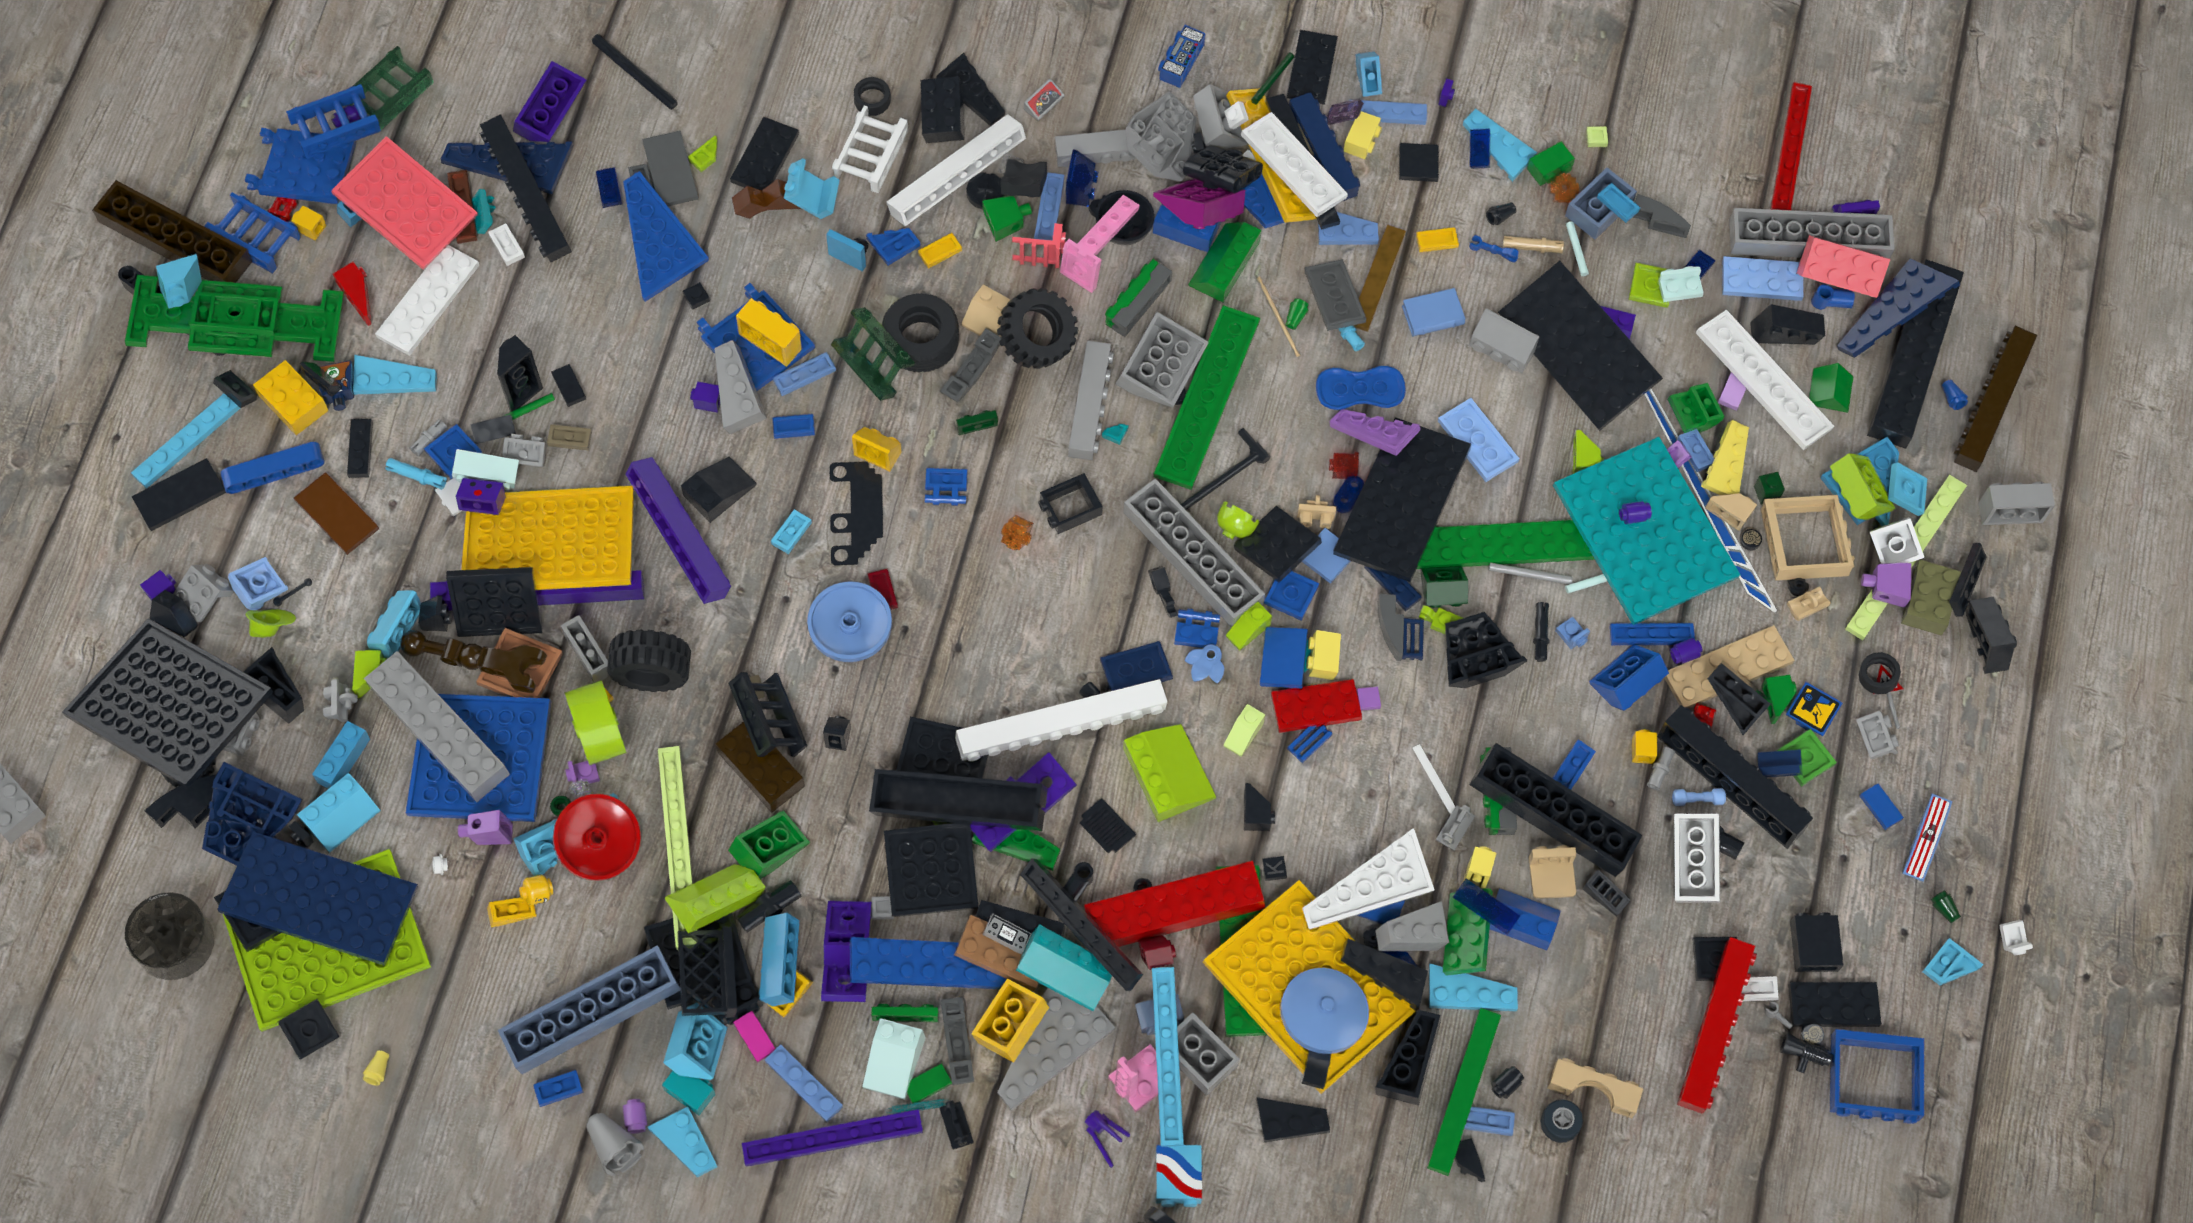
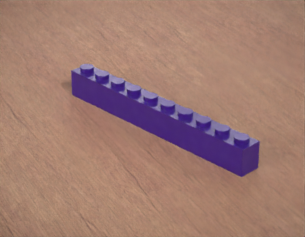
M636 570L631 571V585L537 590L538 602L540 606L643 600L644 578L642 571ZM447 581L430 582V599L436 596H443L445 603H448V610L453 611Z

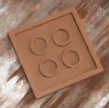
M505 628L494 647L495 649L512 651L516 647L528 645L543 650L547 655L543 665H530L524 671V675L534 681L536 685L535 691L533 693L516 691L506 678L485 672L480 673L476 681L477 685L507 697L540 698L563 652Z

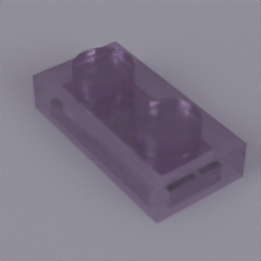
M1360 99L1332 105L1327 114L1328 124L1332 125L1357 119L1364 103Z

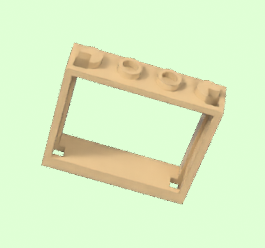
M1838 495L1764 499L1761 514L1775 581L1850 575L1852 568H1854L1853 561L1855 558L1851 556V540L1846 535L1847 522L1843 520V505H1840ZM1828 511L1840 563L1787 566L1776 514Z

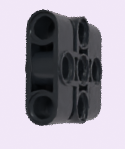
M1209 145L1185 162L1183 175L1202 181L1203 186L1206 188H1221L1237 193L1261 176L1263 164L1244 157L1240 150H1224Z

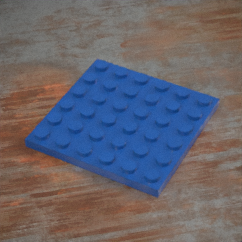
M438 694L505 765L510 775L476 803L417 739L406 815L413 817L468 819L470 814L500 810L510 821L535 822L551 700L548 698Z

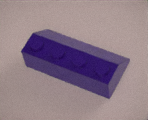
M551 61L515 119L513 132L529 141L550 142L587 79Z

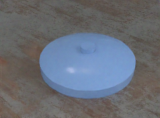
M842 582L826 588L815 598L808 612L807 624L810 638L821 653L837 661L857 662L873 656L885 645L891 633L892 617L886 599L876 589L859 582Z
M1314 968L1300 973L1288 984L1281 999L1280 1014L1286 1031L1296 1043L1313 1052L1333 1054L1347 1050L1361 1038L1368 1024L1369 1007L1364 992L1352 978L1337 970Z

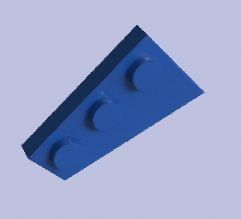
M1261 174L1257 180L1243 188L1245 190L1244 207L1266 229L1282 224L1284 220Z

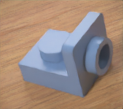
M1573 617L1562 623L1555 630L1570 649L1576 646H1583L1588 641L1587 638L1590 633L1588 628L1583 630Z

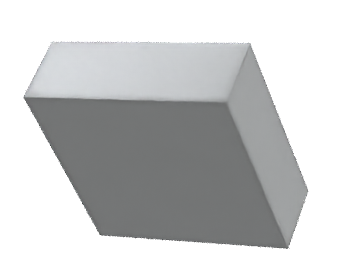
M890 896L872 897V920L894 919L891 914Z

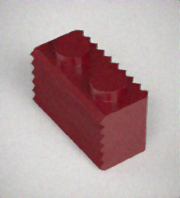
M1164 935L1138 940L1141 959L1149 970L1156 967L1160 968V966H1168L1169 964L1173 965V958H1176L1175 947Z

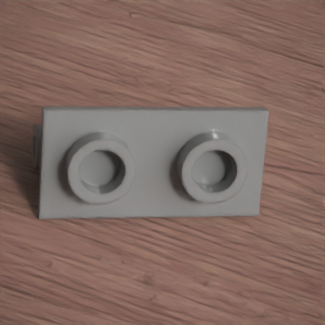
M1456 805L1436 841L1455 851L1475 815L1470 813L1471 808L1467 805H1463V807Z

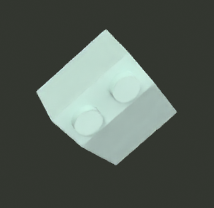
M880 1018L872 1042L863 1088L905 1099L926 1039L923 1030Z

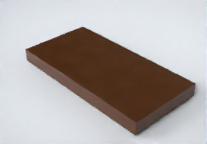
M326 472L293 498L346 555L379 530L378 525Z

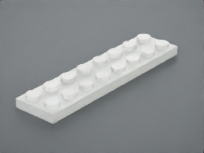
M1727 310L1696 331V334L1803 450L1834 428V425Z

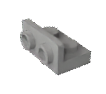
M511 434V437H504L502 457L519 460V464L544 467L546 447H548L547 442H543L544 438L531 436V440L523 439L524 435Z
M1880 710L1856 719L1871 759L1891 752L1894 755L1898 753L1896 747L1899 746L1896 735L1891 734L1889 728L1892 727V723L1888 715L1885 716Z
M257 713L251 717L223 749L224 751L243 756L245 750H248L251 745L253 732L258 729L260 724Z

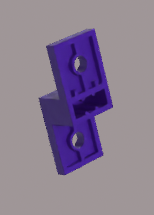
M1049 752L1018 780L1011 776L1006 780L1042 784L1044 778L1050 777L1052 785L1048 788L1046 807H1041L1045 813L1077 786ZM970 825L971 830L990 852L1016 830L1012 828Z
M828 901L823 944L824 970L821 1001L866 1002L867 983L850 982L851 937L869 938L872 902Z

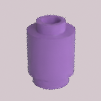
M640 1099L628 1100L627 1104L623 1105L624 1124L627 1132L630 1134L645 1132V1126H647L645 1103L640 1102Z

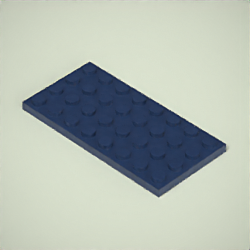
M252 832L217 910L219 913L385 966L417 892L418 884Z

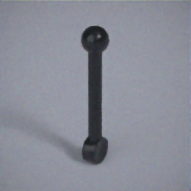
M307 578L304 580V583L281 598H274L273 604L277 607L281 606L282 601L305 586H311L312 580Z

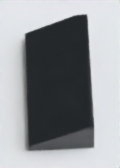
M303 361L300 363L303 373L328 395L333 397L342 389V385L317 364Z

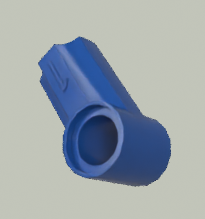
M1824 284L1817 288L1811 298V303L1819 310L1827 307L1852 308L1855 294L1851 290L1833 289L1831 286Z

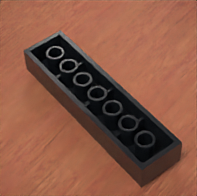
M1680 705L1664 722L1657 737L1669 748L1673 749L1678 756L1715 788H1723L1729 800L1787 850L1804 833L1813 819L1810 812L1796 804L1791 795L1782 792L1772 779H1767L1761 774L1757 766L1747 762L1739 751L1733 750L1723 737L1717 736L1712 732L1708 724L1698 720L1690 709Z
M1497 743L1487 752L1469 784L1563 845L1575 848L1576 853L1614 877L1625 869L1642 837V834Z

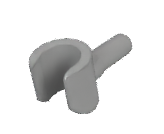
M1770 1002V1006L1775 1011L1771 1012L1766 1008V1016L1776 1018L1790 1029L1793 1025L1778 1012V1004Z

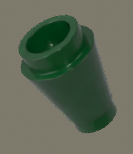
M1946 890L1930 899L1933 902L1932 906L1950 923L1961 917L1951 894H1948Z

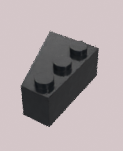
M1770 304L1750 322L1751 337L1757 343L1815 345L1826 336L1823 314Z
M1994 597L1969 600L1966 616L1973 638H1978L1980 649H1977L1978 655H1983L1984 674L2009 670L2014 649L2017 647V640L2010 632L2009 623L2004 619L2000 605L1996 603Z
M273 647L243 671L273 690V694L264 704L288 724L304 711L302 697L286 673L283 664L279 661Z
M1722 661L1707 678L1742 735L1750 729L1773 702L1725 661Z

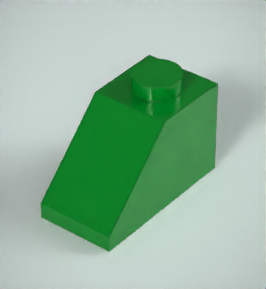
M1790 675L1765 678L1761 685L1763 694L1773 701L1767 708L1771 724L1777 722L1796 694V684L1792 681Z

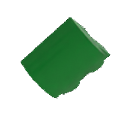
M1708 383L1692 386L1688 391L1670 395L1667 399L1684 433L1696 429L1699 433L1716 426L1725 417Z

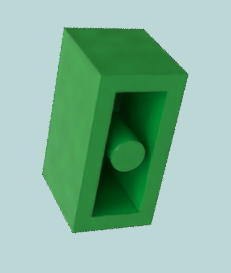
M1561 141L1530 158L1527 170L1536 182L1542 186L1545 183L1553 182L1561 174H1568L1573 169L1575 158Z

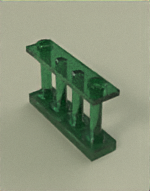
M398 46L389 51L379 63L353 85L361 84L364 94L369 91L385 103L381 108L375 110L365 101L361 100L367 114L370 116L376 115L381 130L434 83L431 72L428 69L424 68L420 72H416L402 61L403 56ZM397 66L413 79L406 85H403L388 72ZM383 78L397 89L398 92L393 97H388L374 85Z
M866 307L854 309L851 311V314L857 322L848 336L834 339L831 346L880 401L894 398L897 391L891 386L892 381L900 369L912 367L915 365V362L877 321L870 310ZM863 327L870 335L859 350L854 344V340ZM876 341L882 349L872 364L866 355ZM888 355L894 361V364L884 378L879 372V368Z

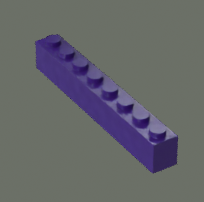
M653 457L631 462L625 475L703 604L724 599L731 588L730 582L720 569L719 563L714 559L709 547L703 541L698 529L695 528L689 514L684 510L679 498L673 492L659 465L656 464Z

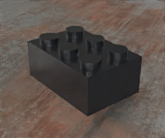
M959 76L920 80L922 135L925 142L937 143L965 140L963 85Z

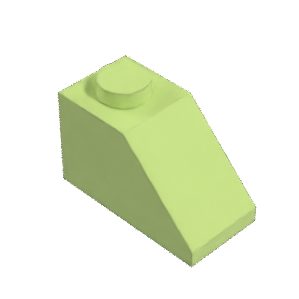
M1247 704L1237 718L1223 746L1242 757L1263 726L1265 714Z

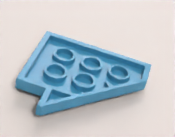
M1886 437L1857 455L1869 457L1889 494L1891 465L1898 462L1899 451L1889 438ZM1832 470L1822 474L1821 480L1833 495H1838L1839 503L1843 505V508L1858 526L1866 521L1857 519L1852 515L1849 502L1844 499L1839 483L1832 477ZM1890 512L1875 517L1881 526L1889 524Z

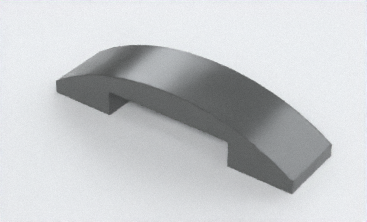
M985 329L975 342L973 351L957 373L949 378L940 392L958 403L981 377L1000 346L999 341L1002 338Z
M963 998L941 1000L952 1085L974 1082Z

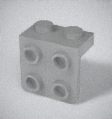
M204 564L191 565L173 594L183 599L196 622H202L218 597H231L234 591L229 585L228 580L220 577L212 566Z

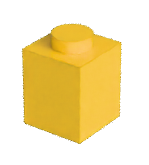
M305 206L296 211L291 220L298 227L299 233L314 241L326 227L323 216Z
M1646 729L1635 731L1632 738V762L1653 764L1657 757V733Z

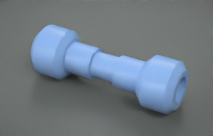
M1714 788L1710 792L1702 793L1675 789L1672 793V801L1675 806H1685L1686 803H1695L1696 801L1723 805L1726 802V793L1723 788Z

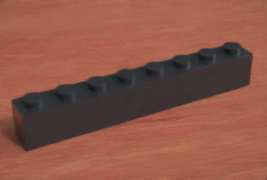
M500 114L479 124L482 129L480 135L484 143L489 142L491 146L488 151L492 159L497 158L499 162L496 165L501 176L506 175L508 180L505 181L509 192L514 191L516 195L513 198L518 209L522 207L525 213L521 215L526 225L531 224L533 228L530 230L535 242L539 240L542 245L538 248L543 258L548 257L549 261L553 262L571 253L572 251L502 115Z

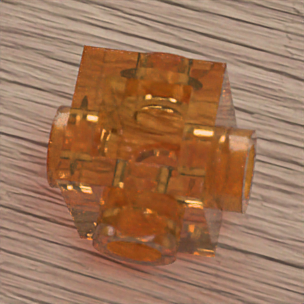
M1561 173L1559 177L1554 178V182L1551 181L1550 193H1553V202L1570 203L1575 198V194L1579 193V183L1576 182V177H1571V174Z
M1014 515L1008 520V523L1004 524L1001 530L1003 535L1001 542L1012 550H1020L1025 545L1028 546L1032 539L1030 532L1034 523Z

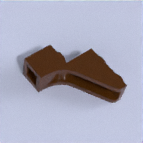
M779 179L762 191L746 186L732 197L735 214L748 219L768 210L802 208L784 199L787 182Z

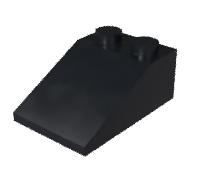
M729 456L696 472L681 485L683 496L711 523L754 488L757 483Z

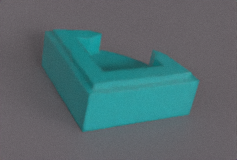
M1119 424L1108 427L1103 431L1102 438L1120 445L1129 426Z

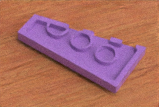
M1345 409L1340 410L1330 420L1331 428L1395 456L1420 431V425L1412 423L1409 426L1399 420L1390 422L1385 421L1384 417L1376 416L1370 418L1366 417L1364 413Z

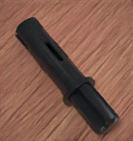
M1544 602L1536 603V626L1533 643L1535 644L1534 658L1537 662H1545L1547 660V645L1550 643L1548 639L1549 604L1546 602L1545 604Z

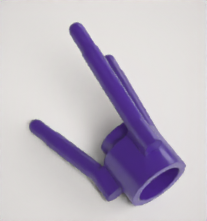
M1095 1110L1085 1120V1124L1088 1126L1086 1131L1092 1136L1109 1167L1112 1168L1113 1163L1095 1132L1100 1134L1106 1130L1120 1143L1123 1139L1108 1125L1127 1137H1130V1133L1111 1121L1105 1114Z

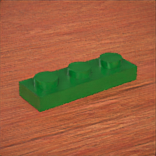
M878 1004L877 1007H872L871 1009L872 1021H880V1018L893 1022H938L939 1020L938 1007L930 1004H924L921 1007H912L910 1004H900L899 1007Z

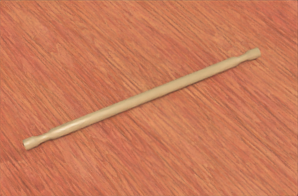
M1258 277L1257 280L1261 284V288L1291 347L1294 349L1296 357H1299L1300 354L1261 277Z

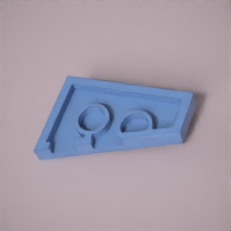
M1337 212L1340 225L1321 230L1318 223L1319 245L1378 244L1379 242L1378 223Z

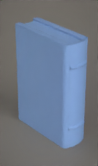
M1455 288L1403 300L1404 305H1402V309L1412 337L1452 327L1455 328L1465 324V316Z

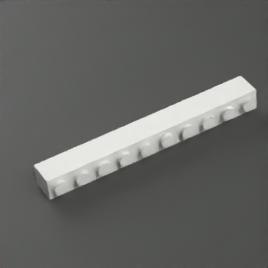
M1158 679L956 730L955 738L962 761H975L984 755L995 756L1000 754L1001 751L1008 749L1015 751L1027 744L1034 746L1040 744L1043 740L1050 739L1054 741L1062 738L1063 735H1078L1083 730H1097L1106 724L1117 725L1122 723L1123 720L1130 718L1131 720H1137L1142 718L1143 715L1150 713L1157 715L1165 710L1167 699L1161 681Z

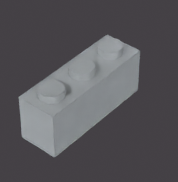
M578 615L560 625L565 638L592 681L597 682L609 677L607 672L608 660L581 617Z

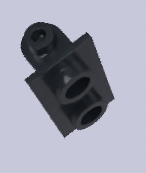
M954 1100L946 1102V1106L939 1109L952 1150L973 1144L974 1141L961 1101L956 1103Z

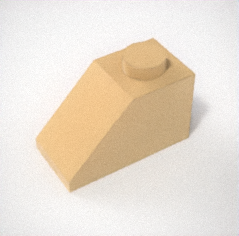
M1738 493L1712 496L1705 509L1740 531L1757 504L1749 497Z

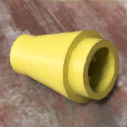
M384 1051L376 1052L371 1062L363 1071V1080L366 1083L379 1086L384 1081L389 1058L388 1053Z

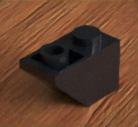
M436 596L420 604L418 620L421 630L447 632L448 624L452 622V613L449 612L448 603H445L443 596Z

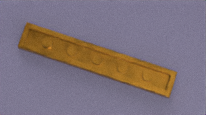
M1387 225L1359 297L1366 316V323L1353 325L1355 328L1369 331L1403 242L1405 230Z

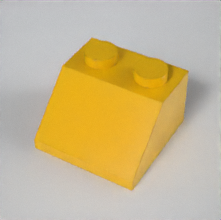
M863 427L852 436L855 456L889 472L892 470L902 452L901 443L896 438H888L878 430Z

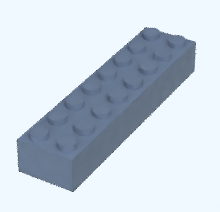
M657 945L502 1027L498 1032L515 1068L521 1074H524L680 991V986L663 952Z

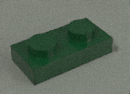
M985 410L977 415H965L960 419H956L958 435L998 426L996 410Z

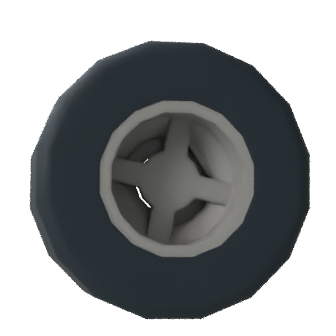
M1565 1099L1551 1102L1541 1117V1129L1545 1136L1558 1143H1565L1574 1139L1583 1124V1116L1579 1107Z

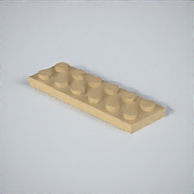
M1773 625L1705 654L1700 658L1668 670L1669 674L1664 678L1679 705H1682L1684 708H1691L1696 703L1700 704L1718 696L1707 678L1722 661H1725L1747 681L1751 682L1793 664L1795 660Z

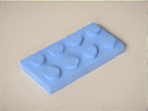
M1724 256L1722 260V295L1802 301L1804 297L1803 277L1797 274L1800 262Z
M1472 398L1438 417V423L1449 436L1472 444L1467 459L1485 482L1519 462V457Z

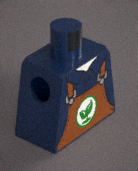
M351 360L319 366L342 385V389L333 397L319 387L325 404L333 403L334 410H344L346 408L345 401L354 398V367Z

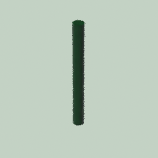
M1289 52L1253 96L1251 99L1253 104L1259 103L1295 57L1293 53Z

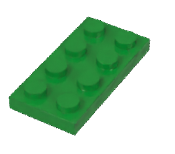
M1490 888L1450 893L1447 919L1449 943L1445 945L1443 973L1446 976L1486 971L1493 891Z

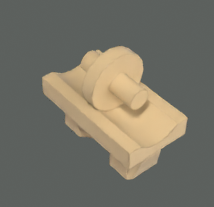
M1316 495L1315 501L1307 500V504H1299L1297 518H1300V523L1305 527H1311L1312 519L1320 520L1321 528L1330 529L1332 521L1335 519L1336 507L1327 506L1328 502L1320 501V495Z
M1820 586L1787 603L1791 614L1797 621L1831 604L1824 596Z

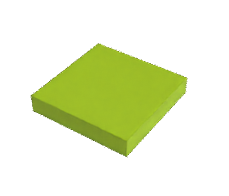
M1636 263L1628 300L1668 308L1670 301L1663 302L1658 283L1661 272L1667 269Z

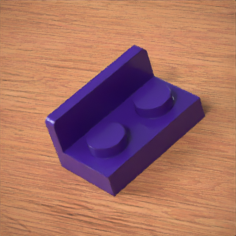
M1879 200L1847 202L1833 205L1832 210L1834 213L1877 214L1880 204Z

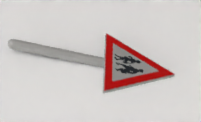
M1880 665L1876 682L1886 683L1890 681L1892 675ZM1898 683L1891 692L1903 691L1904 688ZM1889 692L1886 694L1888 697L1895 726L1897 729H1899L1900 724L1894 707L1891 692Z

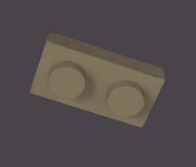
M550 424L547 445L588 451L592 431L588 428Z

